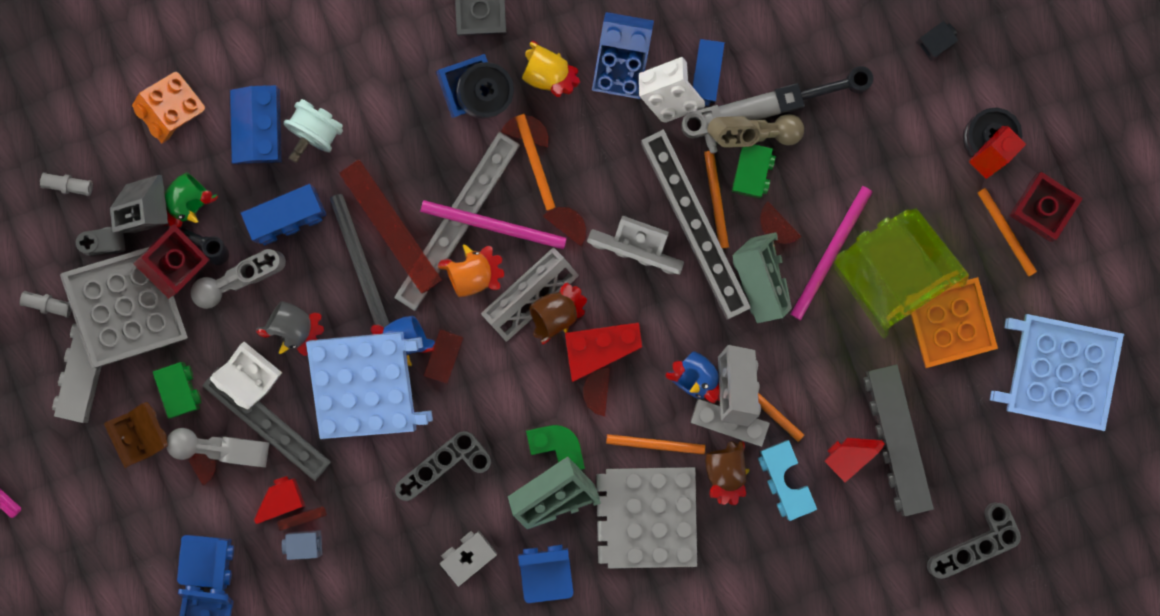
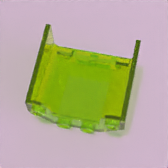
M917 208L907 209L892 219L889 217L883 219L877 224V229L871 233L865 231L856 238L857 242L848 250H844L835 257L834 269L883 339L888 337L889 328L956 283H959L961 287L965 286L969 277L963 266Z

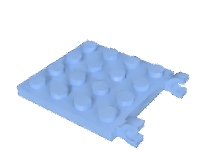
M1025 314L1024 321L1006 318L1004 328L1022 331L1010 394L991 391L990 401L1008 404L1006 410L1008 412L1105 431L1124 334Z
M403 332L309 340L306 342L320 439L414 432L416 425H426L428 422L433 421L432 411L414 412L406 351L419 350L418 348H422V337L404 339Z

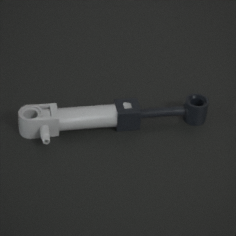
M858 66L846 76V79L801 91L799 84L796 83L774 89L773 92L729 104L715 105L692 111L683 118L681 130L686 137L691 139L705 136L710 153H716L718 151L717 142L707 131L708 124L712 119L716 117L744 116L749 120H759L778 114L780 116L802 110L805 106L803 100L849 88L854 93H863L872 85L874 80L873 74L869 68ZM854 75H863L866 79V84L863 86L857 85L854 82ZM691 119H696L700 122L701 128L698 131H691L687 127V122Z

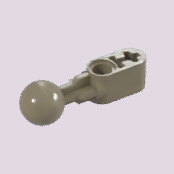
M784 114L775 123H767L766 120H749L744 116L716 117L708 124L707 131L722 147H749L759 141H764L766 138H775L783 145H794L804 135V124L799 117L793 114Z

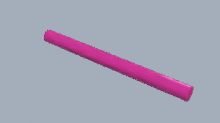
M864 186L861 187L790 314L798 320H801L872 195L873 191Z
M423 200L420 210L422 213L559 249H564L566 237Z

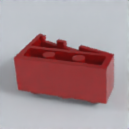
M639 323L565 333L572 382L642 348Z

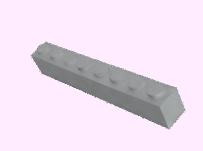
M664 129L641 140V145L726 319L728 320L750 309L751 307Z

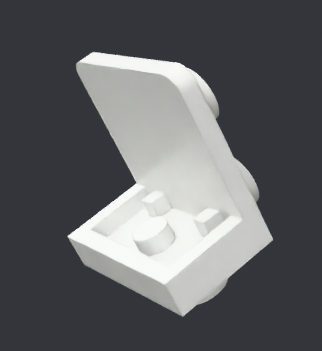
M683 57L639 73V96L662 122L672 121L705 107V101L688 82L687 62Z
M243 342L230 360L212 374L210 380L219 390L224 391L234 399L237 405L250 409L269 392L282 372L247 343Z

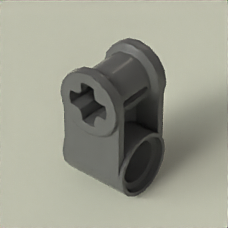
M112 226L99 230L85 231L76 238L77 249L88 256L115 254L126 251L124 233H113ZM88 238L94 242V244L90 245V249L83 246L84 243H87Z

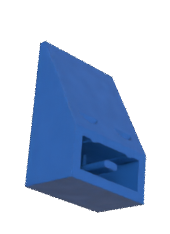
M605 13L592 91L640 99L639 73L644 72L646 68L654 24L653 20Z

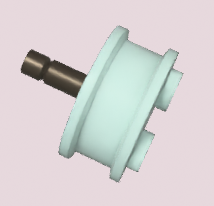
M303 99L300 102H296L294 105L296 111L290 120H285L283 123L288 130L300 138L294 148V152L288 158L294 163L299 161L300 155L304 153L308 144L322 151L330 152L332 150L330 144L337 134L341 135L343 132V125L332 119V114L320 108L317 111L312 104Z

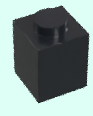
M943 20L919 38L917 43L932 61L958 41L956 38L958 34L950 23L946 24Z

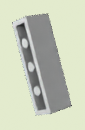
M73 324L70 332V338H73L71 348H67L65 352L64 362H67L65 372H61L58 386H61L59 396H56L53 401L52 410L55 411V417L88 423L102 366L94 369L91 368L77 324Z

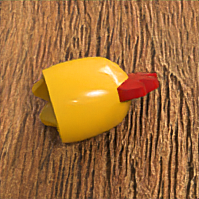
M531 41L530 46L532 49L525 52L529 63L522 79L536 88L551 90L556 97H561L562 93L571 94L573 88L577 87L580 83V79L577 77L579 70L574 66L568 65V62L561 57L560 53L555 54L540 46L537 42Z

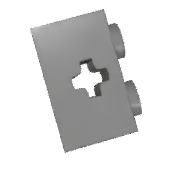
M470 531L460 540L463 543L456 550L451 547L441 555L444 560L440 562V565L458 587L498 554L480 531L475 534ZM462 551L466 553L471 551L473 553L471 563L468 560L465 562L461 560L463 557Z

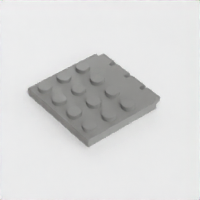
M695 467L606 469V474H596L597 491H607V496H599L601 504L597 505V516H607V521H597L598 541H607V545L598 546V563H608V568L697 567Z

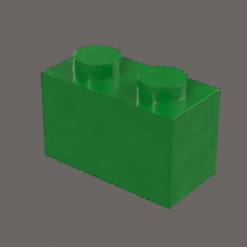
M755 144L741 148L732 193L758 199L762 197L763 193L767 194L770 180L766 179L768 169L773 170L776 157L772 155V148Z
M179 362L153 371L168 419L200 409L199 403H202V399L198 389L193 388L191 380L194 379V375L189 365L186 366L185 362Z

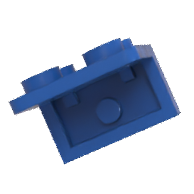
M184 535L181 538L177 582L181 585L211 587L218 590L227 589V585L231 583L232 571L229 570V561L233 560L234 546L231 545L232 539Z
M562 545L548 546V551L538 552V548L523 549V554H519L518 559L525 602L535 603L568 599L573 596L568 548L563 549Z
M186 585L185 589L178 590V595L182 597L180 616H231L234 601L223 590L210 589V593L200 590V587Z

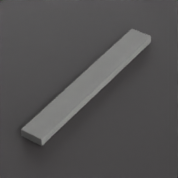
M499 132L452 205V208L477 214L520 147V144ZM444 218L394 298L416 311L442 270L438 268V263L443 259H449L470 225Z

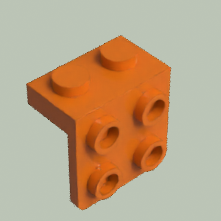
M177 72L168 75L141 91L132 104L135 114L146 123L152 136L157 138L161 144L169 140L178 127L200 115L205 110L204 104Z

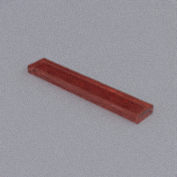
M358 159L339 172L420 293H425L441 282V277L363 163Z

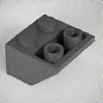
M156 175L125 185L110 207L113 233H137L168 224L162 175Z

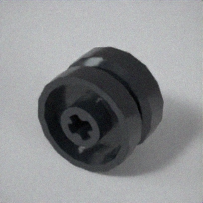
M490 62L478 63L466 70L459 78L456 87L457 101L463 111L479 119L492 118L505 111L512 102L514 94L513 81L508 72L498 64ZM481 87L488 89L486 96L481 95L483 92L480 90Z
M995 107L985 109L972 117L965 126L963 133L964 148L968 155L972 158L990 139L989 135L991 133L995 134L1002 126L1010 127L1022 139L1021 124L1016 116L1008 110Z

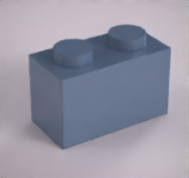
M321 530L290 532L286 534V538L282 539V553L287 554V560L318 558L323 555Z

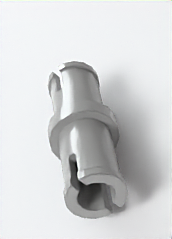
M43 173L40 179L41 188L60 190L63 194L71 192L90 196L93 189L91 180L76 179L67 174L58 176Z
M24 291L20 297V306L38 309L44 314L50 312L68 318L72 312L69 302L54 299L52 295L45 294L42 296Z

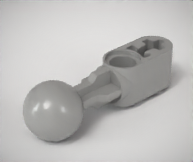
M266 249L241 261L234 268L227 270L225 276L217 280L210 277L200 278L191 287V298L198 307L204 309L215 307L220 302L222 293L230 289L237 291L283 270L286 264L285 256L279 251ZM270 256H271V257H275L276 260L273 261V266H272V265H264V266H262V265L260 264V263L266 264V263L270 262V261H271ZM252 265L254 267V275L248 278L245 273L246 268Z
M178 428L168 435V446L166 447L168 453L179 460L188 459L195 453L206 454L209 459H216L220 462L266 467L269 442L224 436L222 438L212 436L208 440L199 439L191 430Z

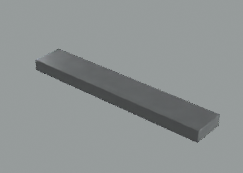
M210 377L202 385L314 481L331 464L329 459L260 401L255 403L250 409H245L237 405L234 399L224 391L219 390L210 380Z

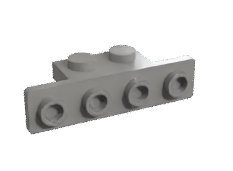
M622 216L615 237L592 229L587 240L588 243L597 249H608L620 257L636 259L645 266L653 265L659 267L668 274L676 273L680 275L684 264L682 260L662 254L668 231Z

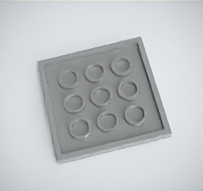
M149 247L60 274L92 369L188 338L174 296L168 299L133 264Z

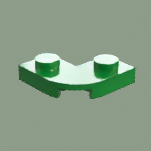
M550 425L526 431L531 455L556 450L558 463L569 457L580 470L585 469L579 441L570 429L560 425Z

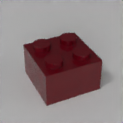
M1039 172L1035 174L1009 216L1049 242L1057 240L1083 198L1046 174Z
M174 224L133 264L169 299L177 294L210 259Z

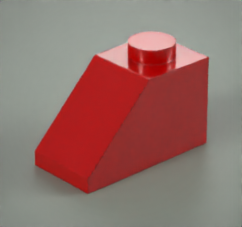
M1002 126L968 162L987 179L1008 164L1023 149L1026 143L1010 127Z
M846 438L841 444L839 441H836L827 450L829 455L825 462L844 482H847L881 451L885 443L882 440Z
M288 476L274 480L275 485L268 488L254 519L256 524L305 506L295 478L289 480Z

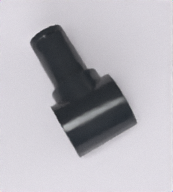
M189 229L184 230L183 233L210 259V263L222 265L228 260L229 251L219 237H202ZM220 247L218 253L211 254L213 249Z

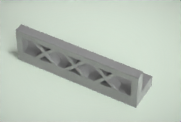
M553 247L490 304L481 315L507 342L532 319L530 310L526 313H520L521 307L526 303H531L532 305L536 300L540 299L539 291L543 287H549V292L546 295L560 292L561 287L565 283L571 284L579 275ZM564 268L570 272L564 279L557 280L558 274ZM507 320H513L512 326L504 332L500 328Z

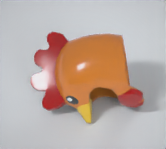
M463 245L466 256L464 262L455 263L450 259H443L438 263L439 269L447 270L449 279L458 297L476 294L487 287L491 290H499L501 285L497 279L503 278L505 274L503 269L497 267L502 263V257L499 255L492 256L493 249L490 246L477 252L471 250L467 245Z

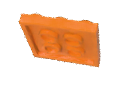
M978 277L906 297L925 368L998 349Z

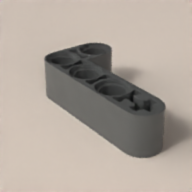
M459 432L396 484L395 493L403 501L415 498L461 459L474 472L483 473L491 467V456L471 432ZM462 435L470 437L472 442L471 446L465 450L461 449L458 445V439ZM442 451L451 453L452 461L449 465L440 463L439 454ZM479 454L484 455L487 459V465L482 469L477 468L473 463L474 457ZM422 467L432 469L433 476L429 481H425L420 477ZM414 474L416 481L423 486L419 488L417 484L411 489V496L408 493L403 495L401 492L404 489L402 484H411L414 481L411 476Z
M997 502L987 505L984 515L990 531L932 556L927 562L929 573L936 578H947L1016 547L1020 543L1021 535L1010 509L1006 505ZM996 507H1000L1003 511V516L1000 520L995 521L992 518V511ZM1006 530H1011L1013 533V539L1009 543H1004L1002 540V534ZM983 540H988L991 545L987 553H981L979 545ZM961 550H966L968 553V559L964 563H959L956 558ZM937 561L941 563L951 561L955 566L953 568L952 565L947 564L942 567L943 572L934 569L937 567Z

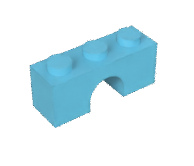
M789 440L761 450V457H758V461L763 472L767 470L771 479L767 483L772 494L777 493L780 503H777V507L781 517L786 516L787 520L791 521L817 510L808 486L790 489L784 482L785 471L789 467L798 464Z

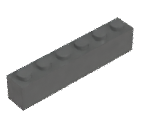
M895 364L866 371L867 377H863L864 386L867 392H871L873 400L869 402L871 413L873 416H877L879 425L875 426L877 437L879 440L883 439L885 443V449H882L881 453L884 463H889L891 473L887 474L891 488L895 487L897 497L893 498L895 509L897 512H901L902 516L933 510L898 365Z

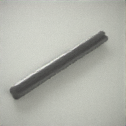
M342 194L334 195L330 198L374 323L375 325L385 327L389 324L345 199Z

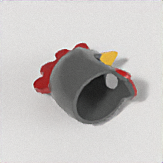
M280 301L269 317L265 327L256 328V332L264 338L272 335L282 336L283 342L279 354L289 349H297L300 354L306 356L308 355L306 342L318 340L316 335L322 334L324 327L318 324L322 318L320 313L313 312L308 315L301 308L291 303Z

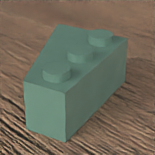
M777 232L750 238L732 255L734 268L738 271L741 278L742 290L746 293L750 303V312L755 317L757 323L783 318L792 309L786 278L781 279L778 265L783 263L781 255H776L774 240H778Z
M566 457L508 496L513 516L526 529L557 519V515L571 511V514L578 512V508L591 503L594 506L601 504L595 484L569 457Z

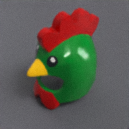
M187 172L178 176L164 193L168 224L163 226L169 225L171 227L175 224L180 228L185 221L199 222L196 217L197 211L205 204L214 202L218 195L214 194L212 196L211 191H207L198 180Z

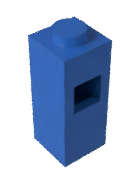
M700 39L692 87L705 101V107H710V103L715 104L725 43Z

